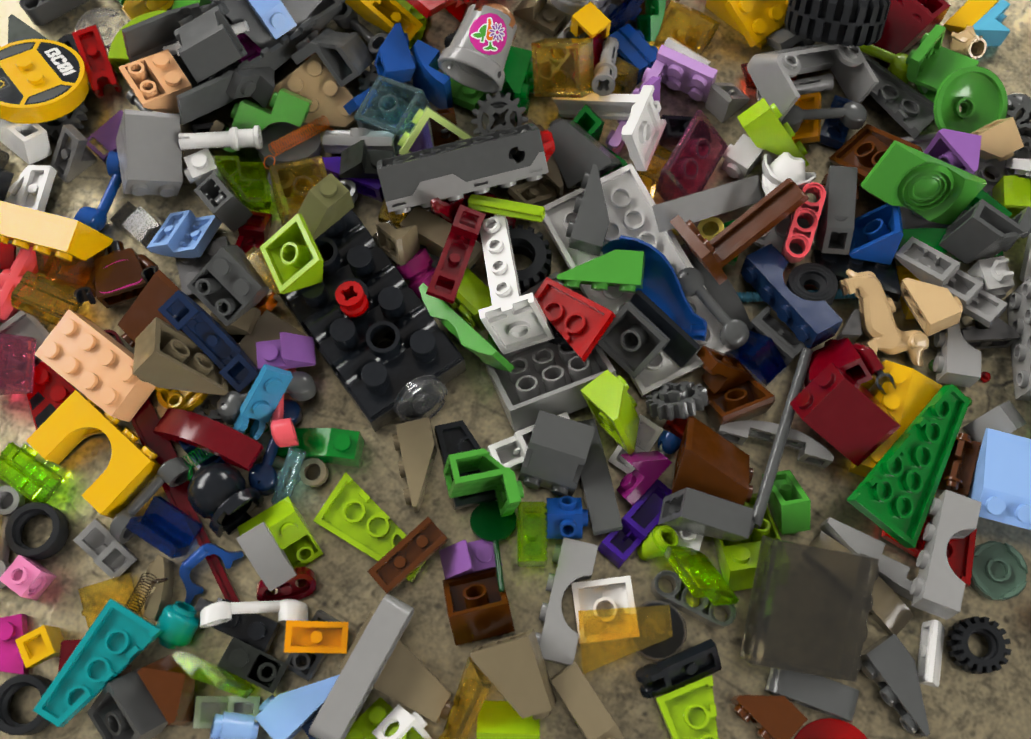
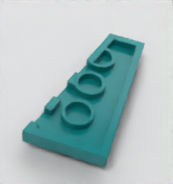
M110 598L33 711L55 726L64 727L105 688L107 683L111 682L164 631L118 601Z

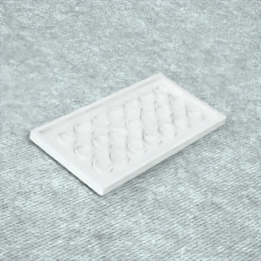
M632 163L600 178L610 221L603 246L612 240L619 239L621 235L633 237L651 244L660 251L674 268L676 275L684 268H694L672 230L659 232L652 207L656 203ZM579 188L543 206L545 208V218L542 222L569 269L599 257L569 248L570 238L565 237L569 222H575L578 213L573 212L577 197L583 198L585 191L583 188ZM580 284V289L586 298L613 311L615 315L635 294L620 292L619 287L608 286L607 291L591 289V285ZM697 295L686 297L696 315L702 317L707 322L705 341L695 340L700 347L706 346L724 354L732 351L726 348L720 340V331L723 327ZM662 351L635 379L632 377L631 379L641 397L650 394L651 391L662 387L663 384L672 382L701 367L703 361L696 353L683 367H680Z

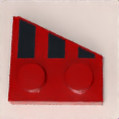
M43 361L22 379L36 430L77 390Z

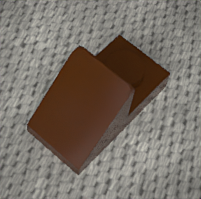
M702 346L697 353L698 357L703 361L702 367L706 370L701 378L715 394L746 382L752 377V374L737 358L706 346Z

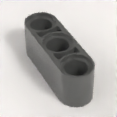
M20 0L19 4L34 25L42 26L90 0Z
M663 570L651 582V592L658 600L671 605L716 629L724 628L736 619V607L731 601L673 571ZM666 578L671 581L673 585L671 593H665L660 590L658 585L659 579ZM688 592L698 595L700 600L698 607H692L687 603L686 594ZM715 606L725 609L727 618L724 622L718 621L713 613Z
M776 660L772 662L765 691L770 694L785 696L791 702L851 723L860 693L859 690Z

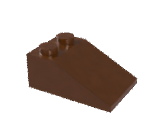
M866 124L829 157V160L835 166L857 167V182L862 187L861 183L894 140L921 152L923 151L918 145ZM868 192V193H869L870 195H872L873 197L879 199L878 197H876V196H874L873 194H871L870 192Z

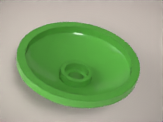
M979 66L961 68L945 78L938 88L934 100V119L939 130L944 128L972 133L995 120L1006 118L1008 100L1003 83L992 71Z

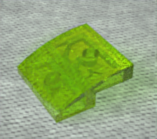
M667 547L664 556L694 598L708 597L713 606L738 603L739 598L706 555L688 547Z
M176 651L171 656L186 674L193 679L243 698H247L255 690L245 679L217 666V664L184 652Z

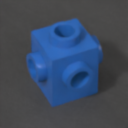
M571 496L546 498L547 539H563V537L582 539L583 527H588V509H582L581 498Z

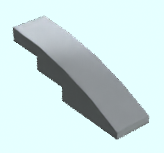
M911 237L895 254V258L920 281L948 288L953 297L957 296L960 299L963 313L988 328L992 326L1007 308L1008 303L983 290V282L960 270V262L914 237Z
M831 517L821 523L820 529L824 533L838 541L861 559L895 593L912 602L913 595L910 594V588L913 581L907 579L910 567L883 555L886 543Z

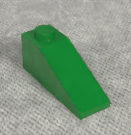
M295 428L299 445L279 447L277 456L299 460L318 458L329 464L360 467L365 440L359 431L337 428Z

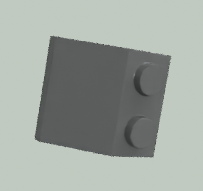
M141 668L107 683L87 711L103 739H153L167 726V720L137 673Z

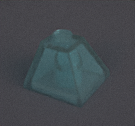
M378 75L354 118L357 121L400 136L405 131L410 132L415 124L411 121L419 108L424 111L426 106L430 107V104L422 89Z

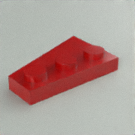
M548 277L545 278L534 294L546 318L583 362L586 361L616 317L613 311Z
M926 517L915 548H905L884 530H882L881 537L918 558L925 545V540H922V534L925 526L930 523L931 517ZM977 528L964 539L949 540L947 545L948 563L957 577L966 583L965 588L971 585Z

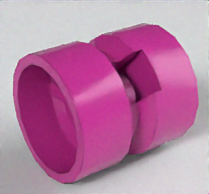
M425 248L420 249L405 265L400 266L397 264L395 266L403 279L410 281L408 287L412 288L418 298H422L419 286L424 283L429 287L436 268L431 266L433 260Z

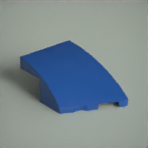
M418 39L410 49L411 55L415 56L417 62V69L412 76L413 86L437 108L453 107L450 77L438 71L440 69L438 66L440 50Z

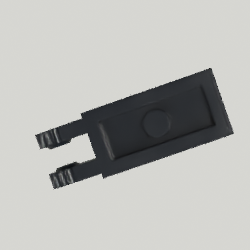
M709 639L659 661L657 664H647L636 671L637 681L642 683V686H640L641 695L644 698L651 699L654 696L672 692L721 670L722 666L717 646L712 639Z

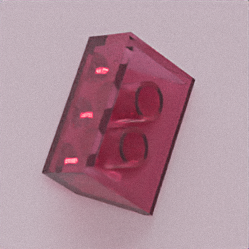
M701 110L696 111L660 173L656 191L665 202L703 191L728 147Z

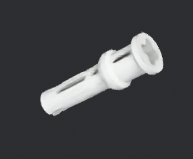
M259 125L249 129H238L236 126L229 128V131L179 133L178 135L181 138L178 139L181 150L231 147L232 150L239 151L240 148L256 147L257 149H262L263 147L262 132Z

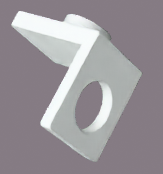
M399 704L372 732L377 739H401L413 727L424 739H432L424 729L427 726L426 721L417 712L414 711L410 714ZM394 722H399L397 732L392 736L386 737L385 731L387 727Z

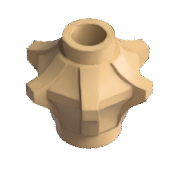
M967 25L965 30L959 33L952 32L950 35L952 38L950 50L975 60L982 57L986 52L987 43L982 36H978L975 33L973 26Z

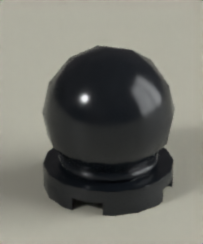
M212 462L200 467L191 477L187 487V497L192 508L203 518L211 519L209 527L218 538L222 536L224 531L228 535L236 532L238 526L252 518L249 513L255 506L261 508L264 501L262 494L256 488H247V483L240 471L228 463Z

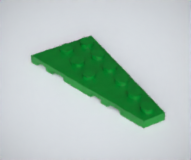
M953 384L942 386L846 500L905 548L916 547L970 403V399Z

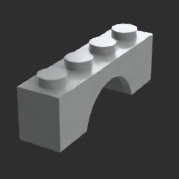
M972 276V277H974V278L980 280L981 282H983V278H982V277ZM959 324L935 333L934 346L937 347V356L933 362V371L936 372V382L970 388L981 378L982 352L972 347L964 339Z
M947 489L937 498L934 497L928 514H931L930 523L925 526L922 534V540H925L924 550H921L916 561V566L919 567L918 577L913 580L910 588V594L913 595L912 607L946 620L960 612L966 583L957 577L951 569L947 560L946 550L949 540L964 539L977 528L982 502Z
M563 537L562 545L556 544L552 561L558 564L556 573H549L546 591H550L551 595L549 603H542L539 620L545 621L542 633L536 632L544 661L569 666L574 662L579 634L568 626L563 617L561 608L562 598L571 586V583L591 578L598 545Z

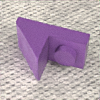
M280 332V339L256 342L257 369L259 371L264 364L281 369L316 365L313 337Z
M481 539L467 543L466 540H462L439 550L445 580L496 568L493 542Z

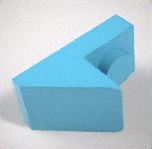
M1000 0L973 25L975 33L983 37L987 46H1000L1010 33V30L1002 24L1007 17L1004 13L1010 6L1005 0Z

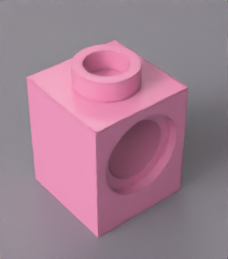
M18 555L0 577V581L20 597L37 601L57 576L36 560Z

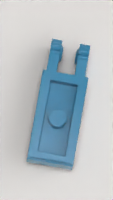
M264 364L240 407V414L235 421L233 429L244 433L248 427L249 418L255 419L250 428L249 435L251 438L258 440L265 430L266 422L268 423L293 378L291 371Z

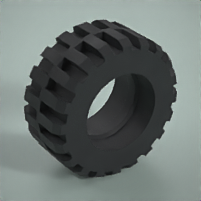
M789 0L784 23L789 32L799 35L804 39H811L815 42H824L831 45L868 46L875 44L882 37L891 0Z

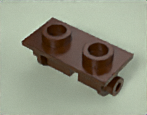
M958 434L938 485V490L945 491L947 489L957 494L969 495L981 442L971 441L969 434Z

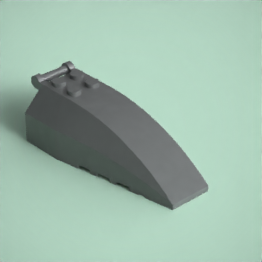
M322 0L292 35H284L280 38V42L270 49L268 47L261 49L258 57L250 62L245 60L235 70L271 67L275 71L298 50L295 45L315 30L320 33L342 9V2L340 0ZM199 3L168 10L122 29L126 52L130 62L161 52L164 46L177 43L178 40L174 35V31L181 27L178 22L189 15H193L194 18L202 15L203 13L200 9L206 5L200 6ZM225 15V18L227 19V21L229 22V24H231V25L234 24V23ZM177 54L172 55L192 85V89L176 95L179 109L177 114L180 116V124H186L235 100L226 93L234 71L230 70L210 81L206 78L197 83L182 58ZM132 89L127 92L126 98L132 105H136L140 111L154 112L142 107Z

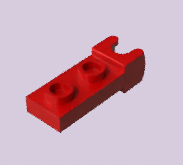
M97 25L72 32L95 95L103 99L105 96L103 89L109 84L113 85L117 92H122L120 81L108 59L109 54Z

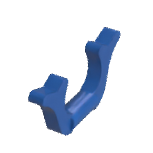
M205 543L183 561L180 566L179 575L186 588L185 603L190 604L195 595L201 594L204 591L203 586L194 583L190 578V572L207 556L215 554L222 559L225 568L230 569L233 561L244 556L243 551H227L214 543Z

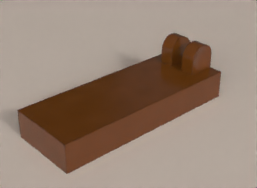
M427 517L367 572L387 594H390L449 539Z

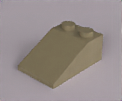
M155 317L135 339L133 374L141 381L149 382L158 388L222 396L228 393V381L219 373L221 369L184 332Z

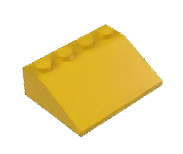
M885 360L882 363L885 368L883 372L893 377L896 389L891 382H884L882 388L886 394H882L876 385L877 377L873 375L875 383L870 388V392L901 427L858 467L851 462L849 472L866 477L942 388V385L913 368Z

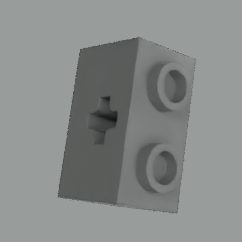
M213 172L194 189L209 210L232 232L245 225L253 215L238 196Z

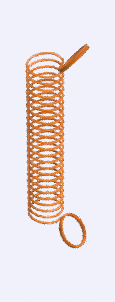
M317 118L313 122L302 126L301 130L300 128L297 129L299 132L292 131L290 134L283 136L285 139L283 138L282 142L279 139L276 140L278 143L276 142L273 148L278 151L276 154L280 155L308 140L309 137L311 138V136L319 134L318 129L321 132L326 129H335L327 126V123L325 125L323 120ZM318 121L321 124V127L319 126V128L316 125V123L318 124ZM314 123L315 126H316V128H317V130H316L315 127H314V130H315V131L312 133L311 130H310V128H309V126H310L311 129H312V126H311V125ZM304 128H305L306 131H307V133L305 132V135H304V133H303V131H302ZM268 155V156L264 159V161H263L264 167L267 168V167L265 166V160H266L269 156H272V157L274 158V164H273L270 168H267V169H271V168L275 165V162H276L275 157L278 156V155H275V156Z

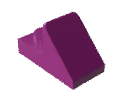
M659 451L636 452L631 455L628 453L621 454L635 469L632 473H628L623 477L620 486L616 490L631 505H634L672 462Z

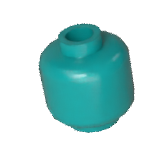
M176 601L174 604H169L163 608L155 626L164 631L158 636L160 645L168 649H175L176 646H187L191 642L200 625V619L197 615L198 611L194 609L195 607L182 601Z

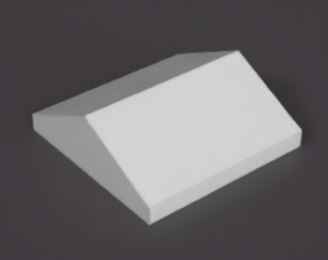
M631 576L571 583L579 645L640 637Z

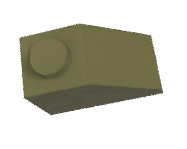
M330 173L308 191L298 213L302 214L315 240L352 210L354 203L350 191Z

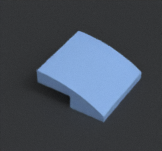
M191 210L170 213L147 246V249L159 255L175 258L201 257L222 222L215 215L196 218Z

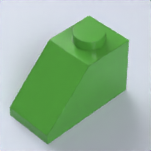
M790 470L777 472L768 501L773 521L782 535L811 530V500Z

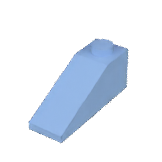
M246 0L269 35L275 40L297 26L281 0Z
M339 675L279 694L276 697L274 695L270 696L259 706L261 712L254 718L272 739H293L303 729L302 726L318 714Z

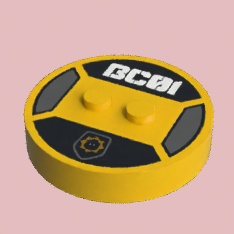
M45 39L21 40L0 47V118L14 123L35 124L58 119L75 110L85 100L89 91L88 75L81 56L74 49L63 43Z

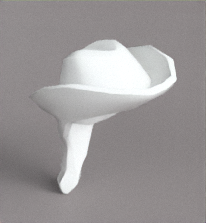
M783 152L776 159H773L769 153H765L763 156L762 189L765 196L788 178H791L801 190L807 183L813 182L816 178L815 172H805V160L803 158L794 157L789 152ZM770 230L767 233H765L762 237H765L770 232Z

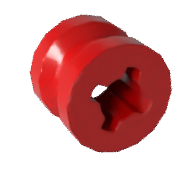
M347 281L338 286L335 298L340 305L341 311L346 316L358 317L366 312L369 305L368 298L364 293L363 287L358 282Z

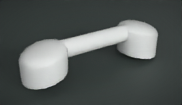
M296 599L216 602L201 610L200 628L228 622L232 619V614L277 612L278 623L286 626V620L309 621L308 606L306 603Z

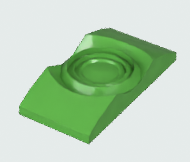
M894 140L863 180L861 186L891 206H901L910 209L930 222L951 225L984 188L987 182L981 177Z
M422 283L419 286L422 300L430 316L438 318L447 330L460 340L463 347L477 355L482 363L499 370L512 372L515 367L443 300L427 295V285Z

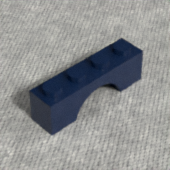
M772 244L747 255L740 270L744 280L750 283L759 293L761 299L767 302L777 313L778 318L785 322L794 332L799 341L803 342L807 348L812 349L835 336L843 319L825 300H805L789 290L783 279V273L788 261Z

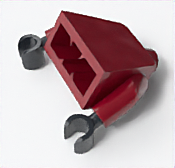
M848 338L840 340L830 339L825 342L824 347L813 352L803 384L805 388L832 362L859 384L872 380V376L875 375L877 377L876 385L882 394H886L882 388L884 382H891L896 389L893 377L883 372L885 368L874 350L859 343L852 345Z

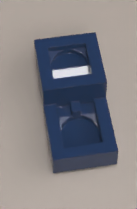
M835 95L830 108H842L846 103L852 102V100ZM840 118L825 119L821 127L819 143L839 149L845 142L849 128L843 125Z

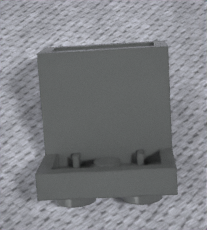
M214 1L200 9L203 14L197 18L189 15L178 23L181 27L174 31L175 37L182 46L178 49L179 55L197 83L248 54L225 18V15L230 13L225 3L216 6Z
M329 28L321 33L317 30L310 33L295 45L298 50L291 55V58L298 65L316 52L340 87L358 77L375 60V57L370 53L358 33L337 32Z
M981 199L948 226L939 246L965 264L971 263L976 259L993 258L1001 251H1008L1020 237L1024 239L1031 233V208L1029 206L1011 219Z
M539 410L518 480L523 481V484L530 488L539 489V487L549 489L553 495L558 497L567 495L572 497L577 488L582 468L585 465L596 427Z

